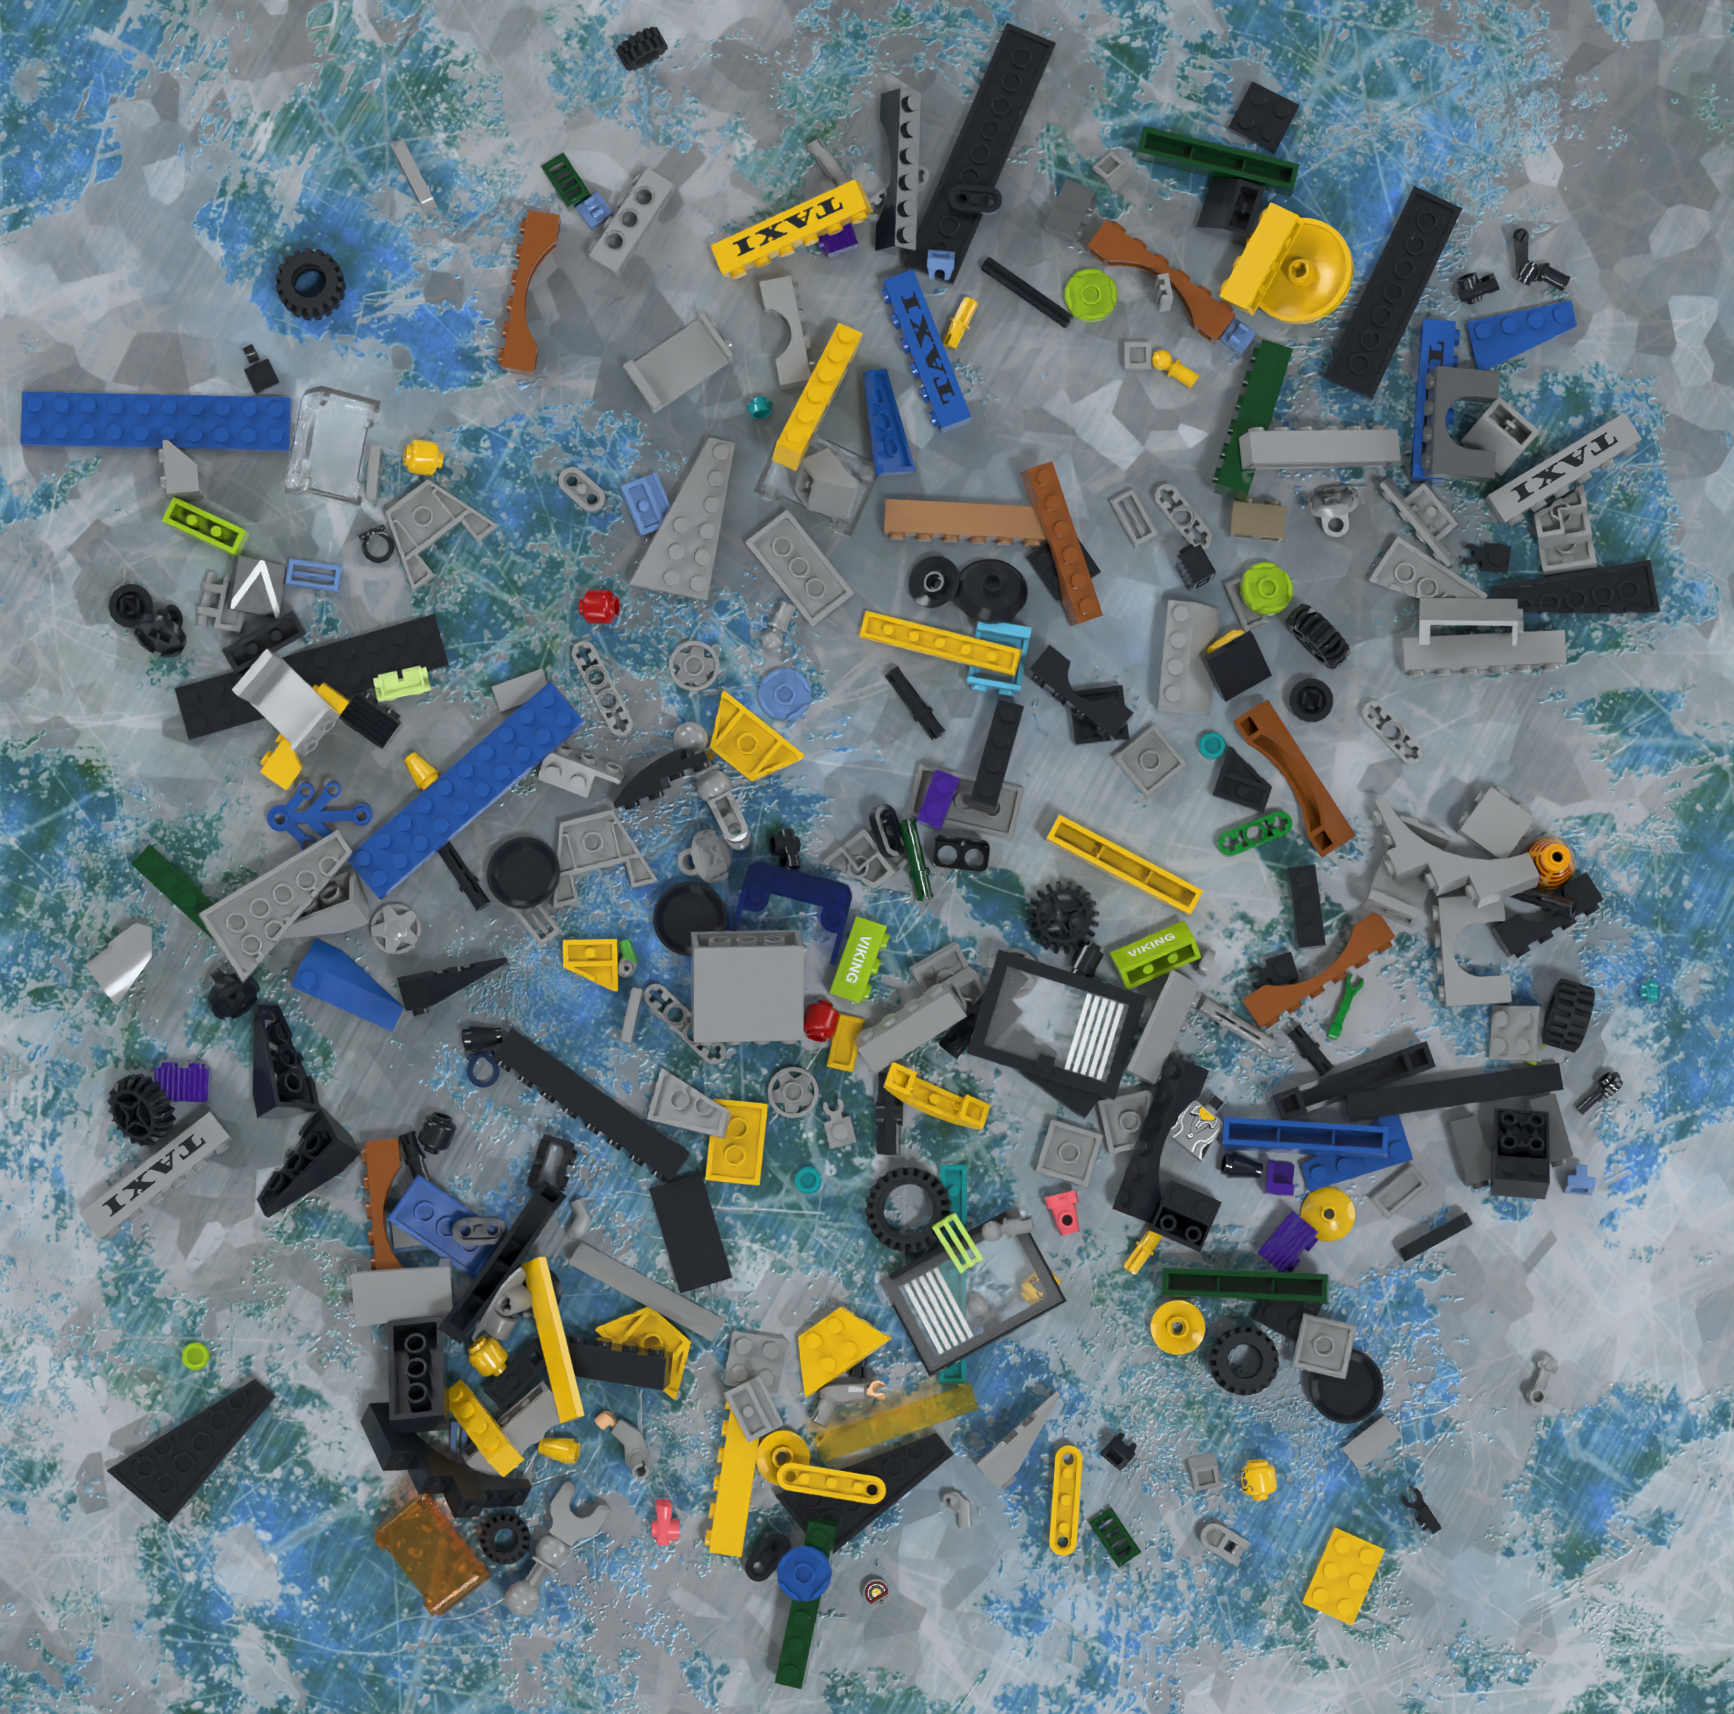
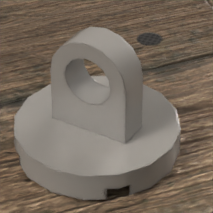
M1333 485L1320 488L1313 497L1309 494L1305 503L1309 514L1321 517L1322 526L1327 535L1340 537L1347 533L1349 529L1348 513L1359 506L1360 498L1355 488L1348 490V486ZM1333 518H1339L1343 521V525L1333 528L1329 525V521Z
M713 829L699 831L694 836L692 847L683 850L679 854L678 866L684 874L688 876L699 874L708 883L722 882L728 877L727 867H730L731 864L730 852L724 838L715 834L717 831ZM689 855L692 856L695 868L691 867L688 863Z

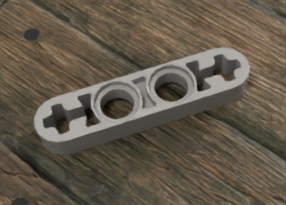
M587 641L578 642L572 649V657L611 733L619 738L627 737L633 730L632 718L595 647ZM582 647L585 650L590 649L592 651L588 654L592 664L596 660L599 663L590 666L585 671L582 669V667H587L585 660L577 658V655L580 654L579 649ZM599 670L604 674V680L601 684L593 685L590 683L589 675L592 671ZM612 694L616 697L617 701L613 708L607 709L601 705V699L604 695ZM622 708L623 712H619L618 715L622 721L627 720L629 722L625 725L626 730L624 732L620 729L615 730L614 726L617 725L614 716L608 719L607 714L615 713Z
M652 984L646 988L644 992L646 1004L705 1062L710 1065H719L725 1060L727 1052L722 1042H715L714 1045H711L712 1048L717 1046L721 1048L719 1051L720 1059L714 1057L710 1060L708 1058L710 1053L705 1047L700 1051L697 1048L700 1046L699 1042L694 1043L688 1039L687 1031L691 1028V1012L664 986ZM654 990L657 992L661 990L663 992L661 997L666 1003L669 998L674 1002L666 1006L663 1013H661L658 1009L663 1006L658 1001L653 1003L649 1001L651 999L650 991ZM675 1007L680 1008L684 1014L683 1019L678 1023H673L668 1019L669 1010Z

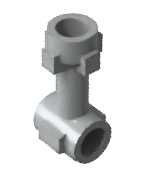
M1542 1356V1359L1538 1360L1536 1367L1541 1370L1535 1387L1532 1390H1527L1525 1395L1530 1403L1529 1406L1537 1408L1538 1405L1546 1404L1548 1397L1544 1391L1551 1373L1556 1374L1558 1371L1557 1360L1547 1356Z

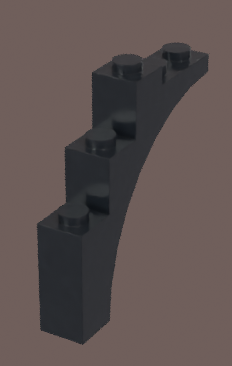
M543 1181L533 1193L483 1269L438 1327L439 1330L459 1344L463 1342L477 1323L481 1321L502 1284L521 1266L530 1250L540 1240L567 1195L547 1181Z
M389 1402L369 1403L360 1421L382 1471L407 1470L418 1495L443 1493L454 1518L479 1517L483 1508L523 1506L532 1488L528 1479L503 1478L467 1468L432 1448L416 1433L395 1435L389 1421Z

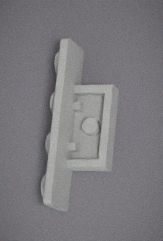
M1390 478L1382 481L1379 485L1383 489L1381 490L1383 496L1389 502L1395 503L1400 509L1398 511L1399 515L1405 522L1411 523L1414 526L1419 540L1424 544L1428 543L1433 549L1434 558L1440 564H1445L1447 567L1457 561L1456 557L1441 539L1461 522L1428 482H1424L1408 497H1405Z
M562 743L543 760L537 779L588 798L596 776L621 784L628 771L615 762H605L598 759L592 753L580 752L572 749L570 745Z

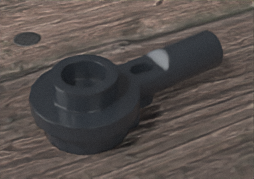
M1610 1072L1605 1073L1598 1081V1089L1576 1106L1582 1115L1597 1102L1600 1103L1604 1099H1608L1621 1088L1623 1081L1620 1079L1618 1072L1612 1074Z

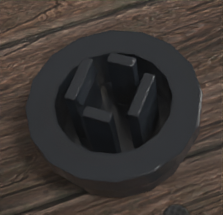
M127 584L120 586L110 597V615L122 627L133 629L139 617L153 613L154 604L152 597L146 589L139 585Z
M1305 679L1298 682L1292 688L1289 696V706L1292 713L1299 720L1306 723H1316L1323 720L1331 712L1333 694L1323 681Z

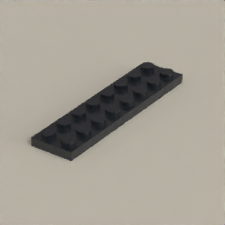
M1416 186L1413 187L1327 368L1324 379L1372 401L1463 208Z

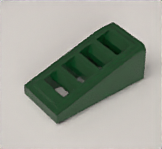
M564 152L541 166L568 211L573 210L591 196ZM563 162L565 166L552 174L550 169ZM569 171L570 175L557 182L555 178ZM574 179V184L564 190L561 188V186ZM579 187L580 192L570 198L566 196Z
M1112 1507L1089 1522L1120 1570L1125 1569L1143 1556V1553ZM1110 1519L1114 1520V1523L1103 1531L1099 1529L1101 1525ZM1119 1528L1121 1532L1107 1541L1105 1537ZM1126 1538L1127 1542L1115 1550L1112 1548L1114 1544ZM1132 1547L1134 1551L1122 1559L1118 1557V1555Z

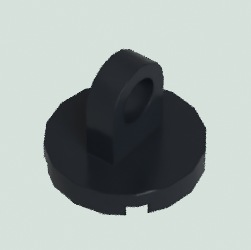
M172 604L160 607L156 614H145L139 617L134 627V636L139 644L149 652L154 653L157 651L162 653L160 656L165 658L180 655L187 643L186 634L181 628L183 624L182 613L177 606Z
M219 968L210 973L216 985L208 996L207 1005L215 1017L220 1020H226L225 1017L230 1016L232 1019L238 1018L254 1006L258 999L256 994L257 991L260 992V987L252 975L242 984L236 973L226 976Z

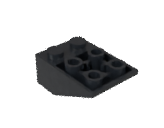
M1494 1108L1490 1195L1545 1199L1550 1185L1549 1112Z

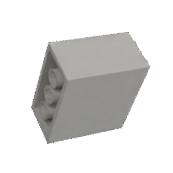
M800 930L691 932V1028L694 1043L699 1042L700 1045L711 1046L715 1042L740 1045L742 1042L753 1041L755 1044L765 1045L770 1043V1041L794 1044L797 1041L803 1040L804 945Z

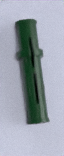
M910 818L908 823L907 819L899 822L911 870L908 873L909 877L913 878L917 901H923V898H926V900L934 897V894L932 893L928 876L930 869L925 864L916 818Z

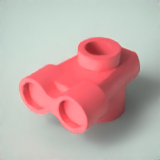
M1074 1190L1045 1197L1047 1210L1051 1209L1060 1236L1080 1232L1076 1203L1079 1202L1077 1191ZM1065 1215H1069L1072 1218V1223L1069 1226L1062 1223V1218Z
M669 1499L656 1500L655 1513H657L656 1521H651V1538H656L657 1545L665 1546L669 1545V1541H679L680 1520L671 1519L673 1505Z

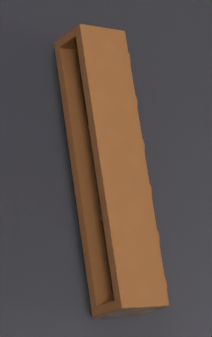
M886 499L884 535H888L891 540H905V536L916 537V541L931 542L932 538H943L945 543H959V539L970 540L971 544L978 545L986 544L987 540L997 541V545L1012 546L1013 542H1024L1023 546L1039 547L1040 543H1045L1046 540L1045 531L1033 506Z

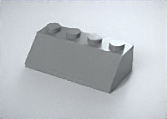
M1168 600L1166 604L1156 711L1210 716L1214 680L1203 657L1208 654V646L1218 639L1220 609L1195 602Z
M1174 970L1170 971L1124 1073L1153 1086L1156 1084V1081L1160 1082L1167 1057L1169 1055L1174 1056L1178 1048L1179 1042H1176L1175 1039L1179 1031L1185 1032L1191 1019L1186 1016L1190 1006L1196 1008L1202 993L1197 992L1200 985Z

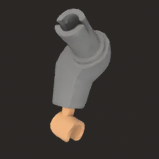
M877 1380L872 1382L871 1385L868 1383H846L826 1386L819 1392L821 1400L811 1421L826 1428L836 1406L872 1401L873 1396L878 1400H884L886 1395L884 1393L877 1394L876 1392L878 1388L886 1387V1385Z
M603 1411L595 1418V1423L602 1430H605L609 1425L612 1426L611 1434L623 1444L625 1463L632 1469L633 1477L636 1478L638 1474L639 1480L645 1479L650 1472L648 1467L650 1452L641 1431L622 1418L617 1422L610 1411Z

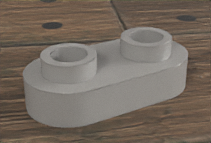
M568 467L560 473L558 482L561 490L585 512L596 513L604 507L606 499L603 490L580 469ZM570 478L577 479L575 486L567 484ZM589 496L597 497V502L589 504L587 499Z

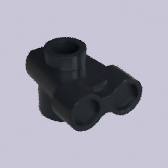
M1472 272L1456 279L1459 287L1456 290L1461 303L1467 301L1468 305L1481 301L1484 294H1491L1500 290L1494 273L1478 279L1477 273Z
M782 829L778 834H771L769 838L770 854L772 856H779L780 875H791L795 873L796 869L801 868L800 856L798 854L801 842L800 838L794 835V829Z

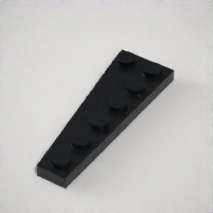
M1651 560L1490 587L1492 599H1517L1518 609H1523V614H1657L1660 612Z

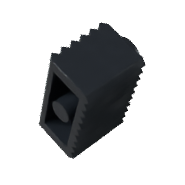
M1190 544L1178 551V560L1175 568H1178V573H1181L1180 577L1184 578L1183 582H1186V587H1189L1188 591L1193 592L1214 579L1216 571L1201 544L1196 547Z
M357 692L339 719L385 751L403 726L402 722L399 721L401 716L389 707L384 711L377 706L378 700L368 692H365L364 695Z

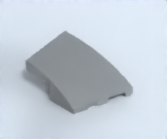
M1580 485L1567 497L1559 498L1550 507L1534 514L1543 577L1597 568L1584 486Z
M869 825L823 860V863L875 889L907 865L909 861L906 848L900 856L893 858L884 857L878 849L871 825Z
M955 941L909 967L922 995L926 994L932 986L947 981L964 1005L965 1012L985 993V988L977 971L969 967L959 944ZM955 1024L943 1031L945 1035L955 1026Z

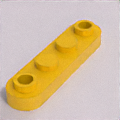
M1070 1445L1063 1446L1056 1452L1054 1462L1049 1545L1051 1550L1060 1556L1069 1555L1075 1550L1078 1534L1083 1458L1081 1452L1076 1447ZM1066 1454L1073 1456L1074 1460L1071 1464L1064 1463L1063 1457ZM1062 1536L1068 1539V1544L1065 1547H1060L1057 1543L1058 1539Z
M786 1463L777 1472L779 1485L789 1491L868 1504L880 1502L886 1493L884 1482L876 1476L798 1463ZM788 1471H793L796 1474V1479L793 1482H789L785 1478ZM871 1484L875 1485L878 1489L875 1495L867 1493V1487Z

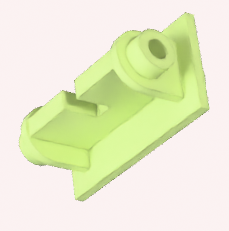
M417 666L403 669L402 679H398L397 671L378 674L377 678H373L378 702L392 701L399 697L420 695L423 692L431 691L426 667L421 668Z

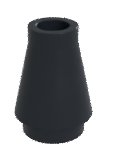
M468 1026V1029H462L464 1050L475 1052L502 1043L501 1028Z
M1235 1152L1231 1154L1225 1153L1221 1163V1174L1226 1175L1227 1178L1260 1179L1263 1170L1262 1163L1253 1161Z

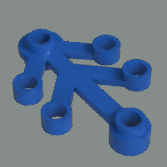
M330 781L325 786L324 792L305 812H294L304 799H310L314 794V786L309 782H303L298 787L297 793L286 805H276L269 810L267 822L275 831H287L301 843V849L305 850L307 848L304 845V841L312 840L315 844L317 839L311 835L307 836L295 823H306L322 838H325L333 832L322 822L353 821L359 826H364L372 820L373 809L366 803H358L354 806L353 810L321 811L332 798L338 797L341 793V785L336 781ZM330 785H335L338 788L336 794L329 793L328 787ZM303 786L310 788L311 793L309 795L302 794L301 788ZM364 811L367 815L366 819L360 820L357 817V812ZM276 815H284L285 822L278 823L275 818Z

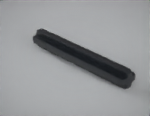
M991 257L984 261L981 267L982 271L1062 327L1067 328L1073 320L1071 313Z

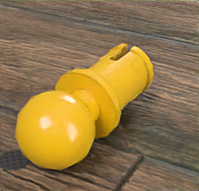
M1164 349L1153 353L1151 362L1155 369L1160 371L1168 370V378L1172 376L1187 386L1188 389L1193 387L1200 376L1199 374L1181 364L1180 359L1176 362L1172 361L1171 354Z

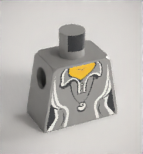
M1214 1094L1210 1096L1204 1105L1194 1100L1179 1115L1168 1136L1198 1161L1202 1162L1224 1125V1122L1216 1117V1115L1225 1103Z

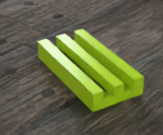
M955 1212L931 1226L960 1274L967 1268L974 1266L978 1261L983 1260L982 1255ZM953 1220L975 1255L973 1258L970 1259L951 1228L950 1221ZM945 1227L966 1261L965 1263L961 1264L939 1228Z

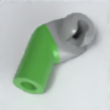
M631 939L618 942L622 954L618 963V974L624 978L632 976L638 965V959Z

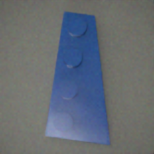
M1571 300L1466 323L1476 370L1485 371L1577 327Z
M887 369L864 372L863 381L876 476L913 473L916 469Z
M1400 1116L1380 1117L1367 1125L1389 1127L1388 1159L1317 1155L1301 1165L1308 1192L1413 1160Z

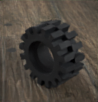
M650 27L649 29H643L642 32H636L634 36L628 37V40H624L621 43L622 45L617 47L616 52L626 70L631 71L633 69L634 71L639 67H644L647 63L649 65L654 59L657 60L659 55H663L668 49V45L657 27Z
M507 1514L490 1519L484 1525L480 1534V1546L484 1551V1555L491 1559L492 1562L502 1565L512 1564L521 1559L529 1549L531 1540L529 1529L523 1523L524 1521L514 1515ZM500 1529H510L515 1534L516 1542L510 1550H501L495 1544V1535Z

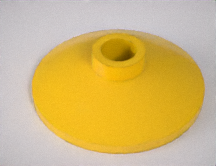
M1324 1187L1311 1192L1306 1197L1301 1207V1217L1318 1231L1315 1235L1316 1238L1320 1241L1331 1242L1339 1240L1349 1233L1355 1221V1208L1351 1199L1343 1191L1332 1187ZM1326 1209H1331L1334 1212L1332 1219L1324 1217Z
M1182 1300L1169 1301L1160 1306L1154 1313L1151 1320V1335L1156 1345L1163 1351L1173 1355L1187 1354L1195 1350L1202 1342L1205 1335V1321L1201 1312L1193 1304ZM1176 1322L1182 1325L1180 1333H1175L1172 1330V1326Z
M779 1430L768 1434L758 1445L756 1466L759 1473L770 1483L779 1485L777 1472L782 1465L786 1463L809 1465L810 1452L806 1442L796 1433L787 1430ZM779 1452H784L786 1455L785 1460L782 1462H778L776 1458ZM788 1471L785 1478L787 1481L793 1482L796 1479V1474L793 1471Z

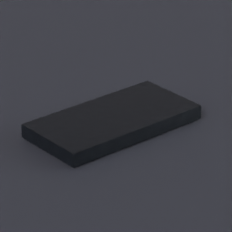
M702 1173L649 1188L680 1294L733 1278Z

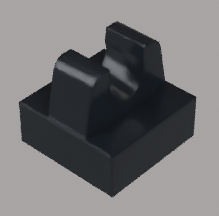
M1123 1433L1114 1436L1099 1453L1119 1471L1135 1456V1449L1137 1447L1134 1442L1129 1447L1122 1442L1125 1436Z

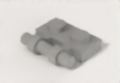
M208 572L206 582L202 583L201 591H203L201 606H198L196 611L198 615L196 625L207 627L209 617L216 618L215 629L242 634L246 613L226 609L231 576L225 575L223 585L216 584L218 574ZM214 594L221 595L218 609L211 608Z

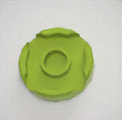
M1087 268L1078 271L1069 280L1065 287L1064 301L1068 311L1075 318L1083 322L1095 323L1105 319L1112 313L1117 303L1118 291L1115 282L1110 276L1099 269Z
M1261 562L1253 565L1243 574L1240 582V595L1244 604L1252 612L1262 616H1272L1283 611L1291 601L1293 584L1289 575L1284 570L1282 571L1278 568V565Z

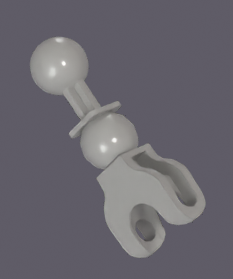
M685 722L676 729L673 741L677 750L684 748L687 756H693L705 751L708 735L700 724ZM708 761L710 767L697 771L698 773L694 774L697 782V792L704 801L708 802L728 846L734 851L745 850L751 843V835L746 821L730 791V779L725 773L721 772L718 764L712 765L711 761ZM735 830L741 831L738 835H732V832Z
M570 1481L562 1486L551 1502L550 1511L553 1525L549 1530V1535L542 1537L537 1543L535 1556L532 1557V1560L536 1562L524 1581L513 1583L506 1591L505 1604L508 1610L517 1616L530 1615L538 1608L540 1603L538 1589L548 1573L551 1571L555 1574L557 1572L555 1569L562 1567L568 1561L570 1547L572 1548L576 1541L595 1536L610 1513V1507L600 1505L589 1517H576L569 1507L575 1493V1486Z

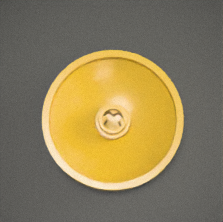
M1301 218L1304 225L1259 305L1267 315L1278 321L1288 324H1307L1320 320L1333 312L1342 303L1351 287L1354 264L1349 246L1333 227L1316 219Z

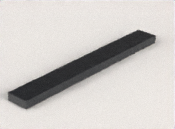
M1559 1063L1353 1093L1345 1096L1349 1120L1353 1122L1564 1089Z

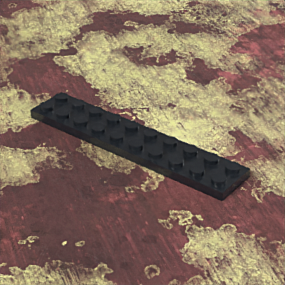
M1006 24L916 234V251L908 253L904 267L914 269L916 272L929 276L927 268L928 250L955 252L954 270H952L950 279L945 280V272L941 269L935 271L934 279L945 284L954 285L983 215L954 211L949 205V193L953 187L959 184L996 187L1054 51L1055 42L1012 24ZM964 196L957 198V202L960 204H964L967 201ZM986 198L983 201L985 205H988L990 198Z
M435 614L282 657L312 688L315 684L320 687L325 682L344 697L374 689L373 678H377L378 674L397 671L398 679H402L403 669L420 666L421 668L426 667L427 673L450 667ZM251 667L245 668L236 674L235 672H230L175 688L189 741L266 720L249 701L238 697L232 691L234 686Z

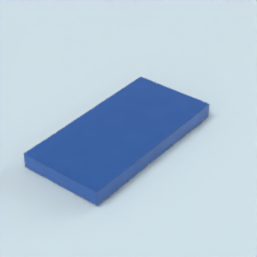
M417 1174L387 1217L388 1221L442 1258H451L452 1265L474 1280L500 1245V1243L490 1245L459 1244L451 1233L453 1223L460 1217L478 1215L419 1174ZM466 1225L460 1229L462 1235H467L470 1231L469 1226ZM490 1225L487 1229L489 1234H494L497 1231V1228L493 1225Z

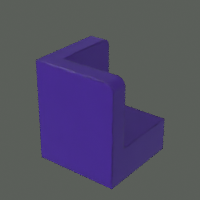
M1267 1161L1264 1194L1293 1196L1294 1164Z

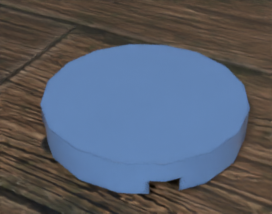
M779 668L770 672L762 680L758 690L760 706L766 715L779 722H792L801 718L808 710L812 700L811 687L808 680L796 670Z

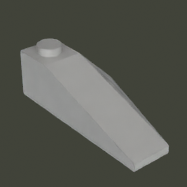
M350 867L337 872L281 939L344 933L369 924V905L357 871Z
M1058 1391L1049 1396L975 1463L997 1489L1001 1486L1006 1489L1017 1479L1014 1474L1019 1470L1060 1397Z

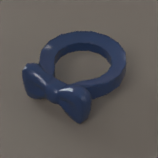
M494 1050L477 1052L466 1056V1059L470 1060L467 1075L473 1085L487 1088L498 1080L500 1068L492 1057L495 1053ZM485 1058L494 1068V1075L487 1082H480L474 1078L473 1068L477 1063V1059Z

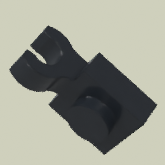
M253 344L242 348L251 367L244 369L256 395L280 384L269 359L260 361Z
M1417 1488L1413 1489L1416 1500L1412 1503L1408 1502L1405 1496L1400 1497L1404 1506L1415 1509L1418 1514L1415 1520L1423 1532L1428 1530L1430 1534H1434L1442 1529L1428 1505L1424 1502L1420 1490Z

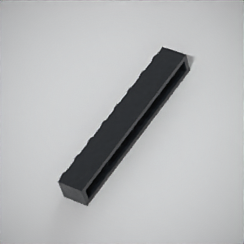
M513 1028L493 1054L498 1058L496 1062L498 1066L508 1073L511 1069L515 1070L520 1074L518 1080L529 1088L533 1084L542 1090L540 1095L553 1104L557 1100L563 1104L564 1108L562 1111L574 1120L577 1116H580L587 1121L584 1127L596 1135L601 1131L609 1137L606 1142L618 1151L622 1147L631 1153L628 1158L642 1167L644 1163L653 1168L651 1174L663 1183L666 1179L672 1182L691 1156Z

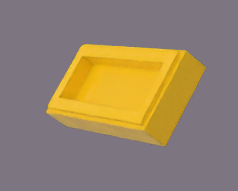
M840 1014L837 1031L832 1040L827 1067L854 1072L858 1054L855 1038L863 1030L865 1019Z

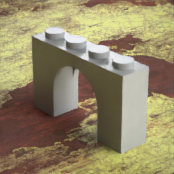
M1467 896L1436 899V905L1431 906L1432 920L1437 921L1438 932L1433 933L1434 947L1439 948L1440 959L1435 960L1436 974L1441 975L1442 986H1438L1437 993L1438 1001L1443 1002V1008L1511 1003L1510 975L1484 977L1470 975L1459 967L1453 953L1455 938L1463 928L1471 925L1497 924L1505 921L1504 899L1478 909L1474 901H1470Z

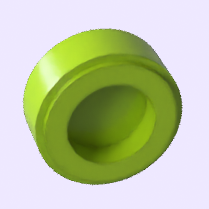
M191 1343L184 1348L182 1361L187 1368L200 1370L208 1365L210 1352L201 1343Z

